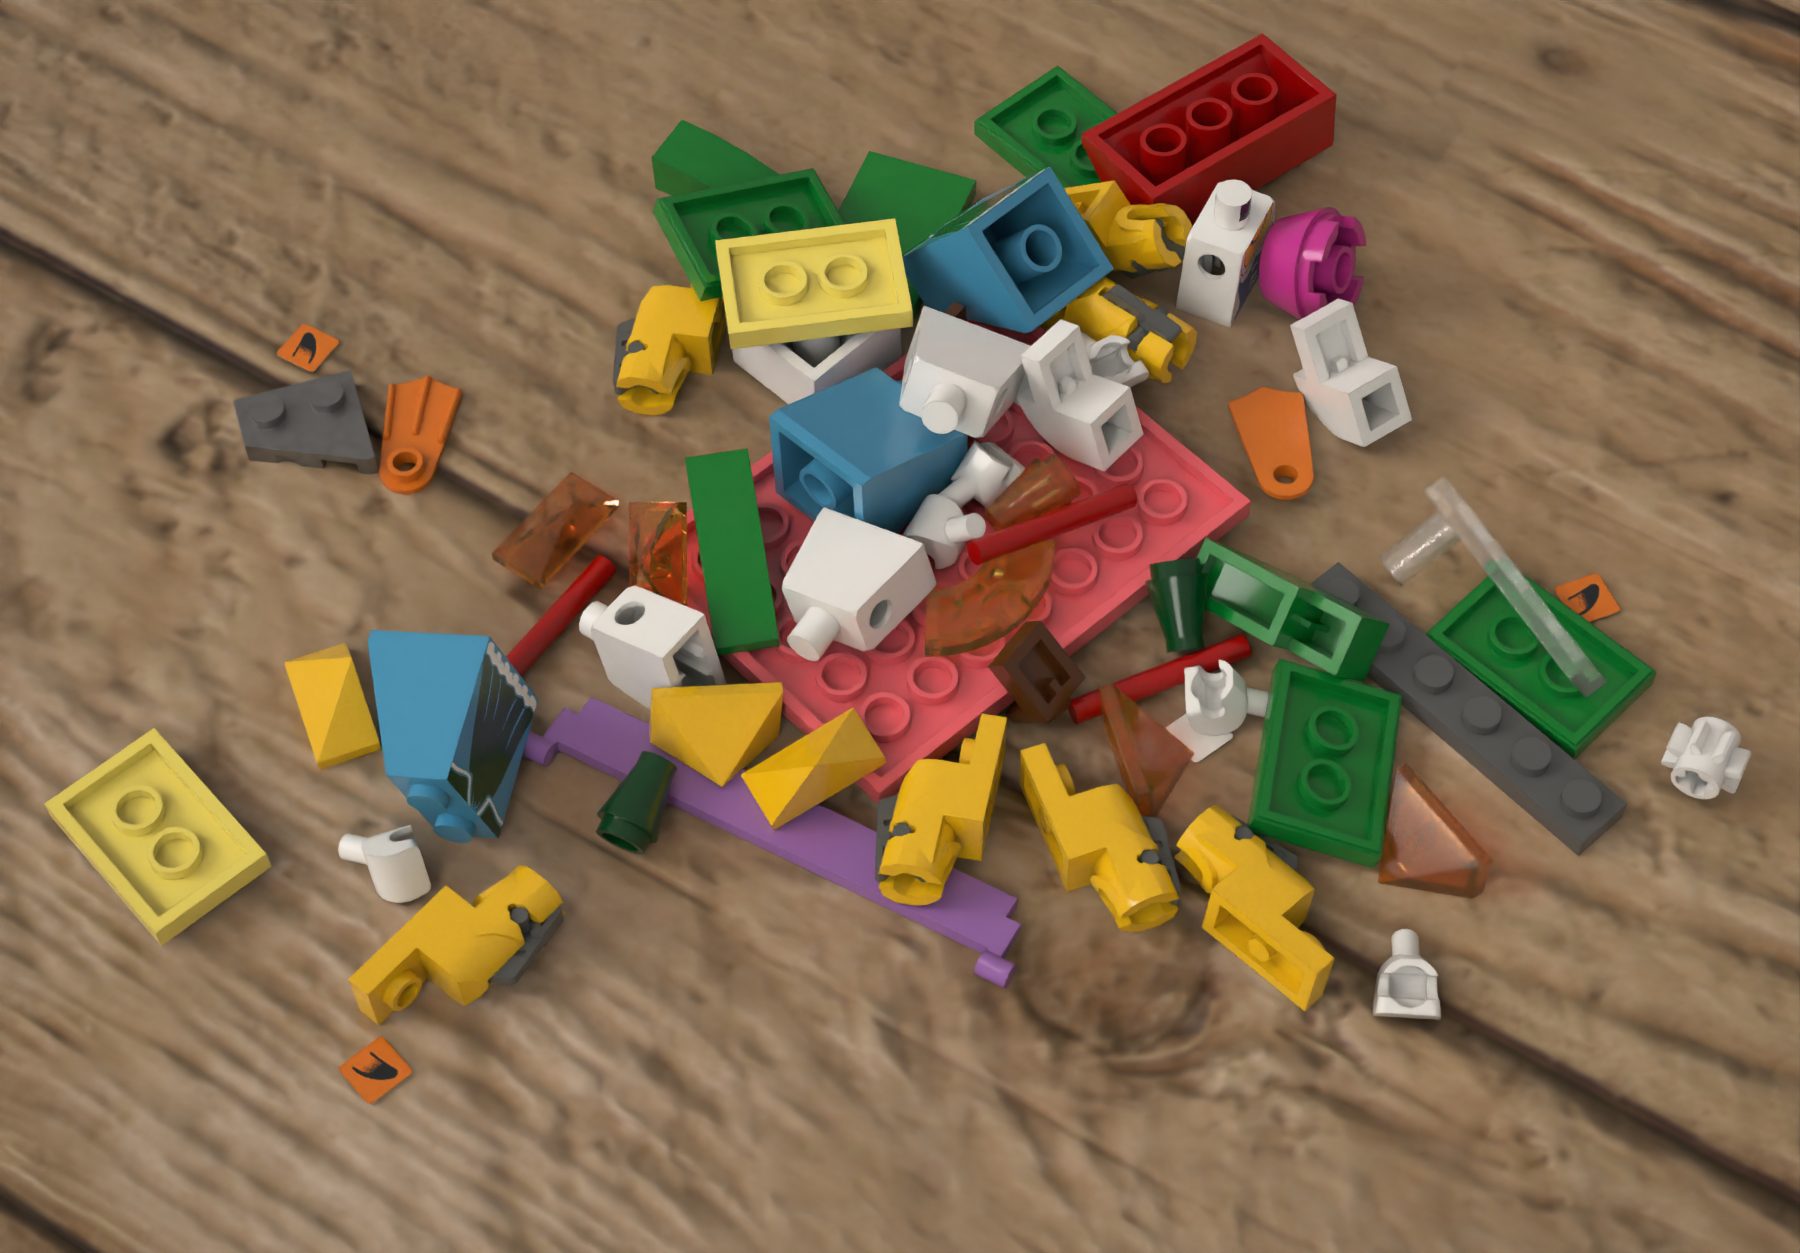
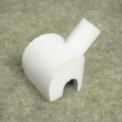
M1081 332L1093 374L1128 387L1147 380L1150 373L1141 360L1133 361L1128 354L1127 346L1131 341L1121 336L1111 335L1097 342L1086 333Z
M974 441L951 477L953 483L938 495L949 498L960 508L974 498L987 509L998 510L1011 503L1017 497L1028 478V471L995 443L984 442L979 444L977 441Z
M930 494L924 499L902 536L923 543L926 553L935 561V569H942L956 562L964 549L966 541L982 537L985 533L986 525L984 519L979 514L963 515L960 507L949 498L938 494Z
M1219 660V668L1222 672L1217 674L1208 673L1201 666L1184 668L1187 719L1191 728L1201 734L1221 735L1232 732L1244 722L1246 714L1265 718L1269 692L1247 687L1246 681L1229 663L1223 660Z
M411 825L368 838L353 834H345L342 837L338 848L340 858L366 864L376 892L381 898L394 903H403L417 899L429 892L431 883Z
M1410 929L1398 930L1391 937L1392 957L1385 961L1377 974L1373 1000V1016L1440 1020L1441 1007L1437 994L1438 974L1420 956L1417 933Z

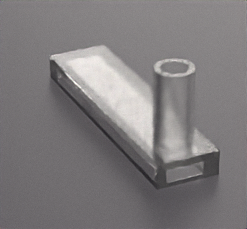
M1445 476L1426 489L1424 493L1438 511L1379 556V559L1395 580L1403 586L1462 540L1551 657L1581 693L1588 697L1607 682L1606 679Z

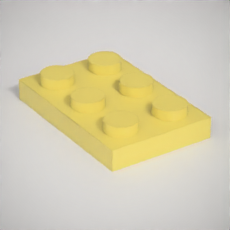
M895 218L715 240L730 350L913 327V309Z
M155 728L44 803L52 819L161 946L272 867L266 852Z

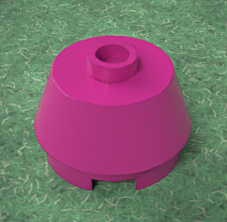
M1333 207L1278 219L1268 231L1260 255L1259 283L1264 298L1299 320L1337 299L1352 302L1353 306H1355L1364 282L1363 276L1354 275L1356 246H1366L1365 232L1360 221L1356 217L1341 216L1339 211Z

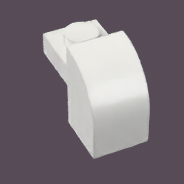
M1337 299L1290 325L1303 369L1293 374L1300 393L1303 394L1304 401L1309 409L1335 436L1366 447L1412 420L1397 366L1368 357L1352 302Z
M1060 319L1020 356L1029 387L1017 397L1019 404L1037 432L1062 454L1088 466L1106 471L1143 435L1131 388L1093 374L1079 325Z

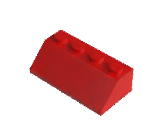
M1262 33L1081 134V142L1100 181L1115 180L1131 205L1157 203L1176 205L1185 212L1193 226L1219 182L1232 179L1241 180L1247 183L1251 190H1256L1333 146L1337 94Z

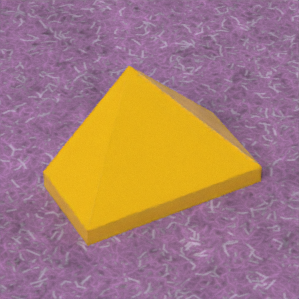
M346 643L284 662L319 770L382 750Z
M782 682L651 688L650 743L723 787L779 737L783 701Z
M853 707L742 773L741 776L773 830H776L888 762Z

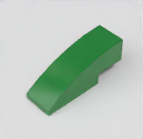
M684 120L678 123L651 157L655 189L672 196L779 175L747 152Z
M748 448L685 457L699 556L717 655L779 646L778 630Z
M1205 538L1197 558H1200L1201 572L1208 573L1206 610L1273 647L1293 652L1334 676L1364 682L1390 623L1285 571L1218 541Z

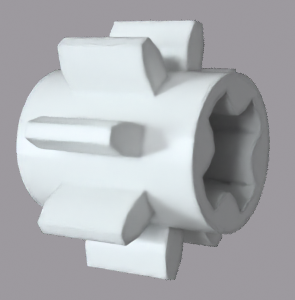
M1701 717L1695 720L1692 728L1680 722L1676 725L1661 764L1673 768L1671 781L1681 792L1698 799H1712L1719 794L1721 788L1732 794L1736 792L1750 759L1751 751L1739 748L1741 735L1734 726L1718 718Z

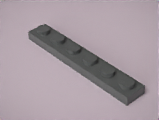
M1336 563L1311 583L1390 623L1367 676L1382 689L1402 695V706L1576 855L1579 856L1623 817L1627 803L1341 563Z

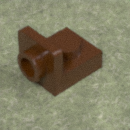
M1042 621L1025 622L988 666L1015 700L1005 712L1013 723H1048L1055 720L1068 709L1071 704V694L1085 679L1084 674Z

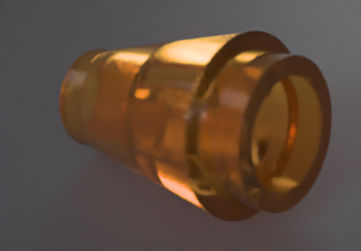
M1051 454L1044 460L1035 458L993 503L984 509V512L994 530L999 531L1072 504L1071 501L1081 495V490L1069 468L1059 457Z

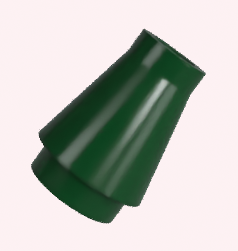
M1200 558L1150 564L1151 580L1145 581L1165 638L1167 653L1205 648L1203 632L1208 573L1201 572Z
M642 751L634 767L598 811L597 816L601 821L596 833L602 839L618 848L643 855L648 844L656 843L658 840L671 782L677 771L676 765L660 755Z

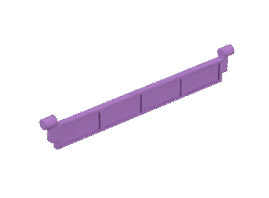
M593 697L588 700L579 713L564 707L542 737L529 731L522 756L544 767H548L555 759L557 752L560 751L623 781L636 764L642 751L652 752L666 758L677 767L666 803L981 953L975 966V975L1004 989L1012 981L1017 964L1005 959L1021 931V924L1010 919L1018 906V898L952 868L945 882L942 897L938 901L919 906L896 903L882 895L878 887L879 882L875 879L876 831L819 804L778 829L773 830L741 776L747 770L742 769L728 783L721 787L650 743V724Z

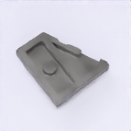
M351 370L233 400L244 446L251 461L269 463L292 461L299 466L323 469L327 460L357 464L359 473L373 474L379 472Z

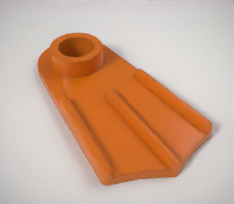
M429 375L407 383L389 384L379 467L381 482L389 491L402 495L414 494L425 489L432 482L463 397L460 388L445 385ZM404 463L416 464L414 468L408 471L397 470Z
M1262 386L1246 396L1230 401L1228 403V410L1260 488L1269 496L1279 500H1292L1305 495L1313 485L1314 472L1303 394ZM1280 477H1289L1293 479L1294 482L1289 484H1283L1278 482L1276 479Z

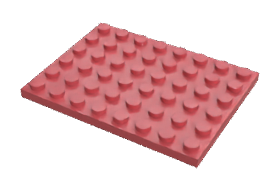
M966 319L969 323L1030 346L1046 333L1040 326L1029 333H1022ZM907 354L887 367L883 372L895 381H902ZM1014 402L984 437L974 438L968 435V450L974 441H977L979 444L984 442L995 443L1028 471V478L1022 490L1005 507L998 510H989L973 498L960 508L963 515L977 513L982 516L986 525L983 536L1126 483L1134 488L1137 495V505L1131 509L981 565H975L971 561L967 552L969 541L965 542L964 549L956 562L946 568L935 569L934 559L927 554L937 585L874 649L863 652L833 640L818 661H810L797 654L787 641V637L797 623L793 619L783 594L782 584L814 521L776 493L771 451L751 465L768 566L779 646L721 656L751 684L782 682L783 701L781 713L805 736L854 707L888 762L855 782L878 804L881 799L894 796L899 792L905 776L917 760H940L962 743L964 738H968L978 730L981 713L996 716L1015 701L988 666L1025 622L1042 621L1068 656H1072L1149 595L1145 581L1151 580L1150 564L1196 558L1205 538L1217 541L1249 516L1251 500L1137 406L1136 409L1143 435L1106 471H1101L1073 460L1055 449L1033 427L1021 406ZM690 509L629 553L630 569L656 594L703 613L713 639L693 510ZM909 523L897 534L903 535Z

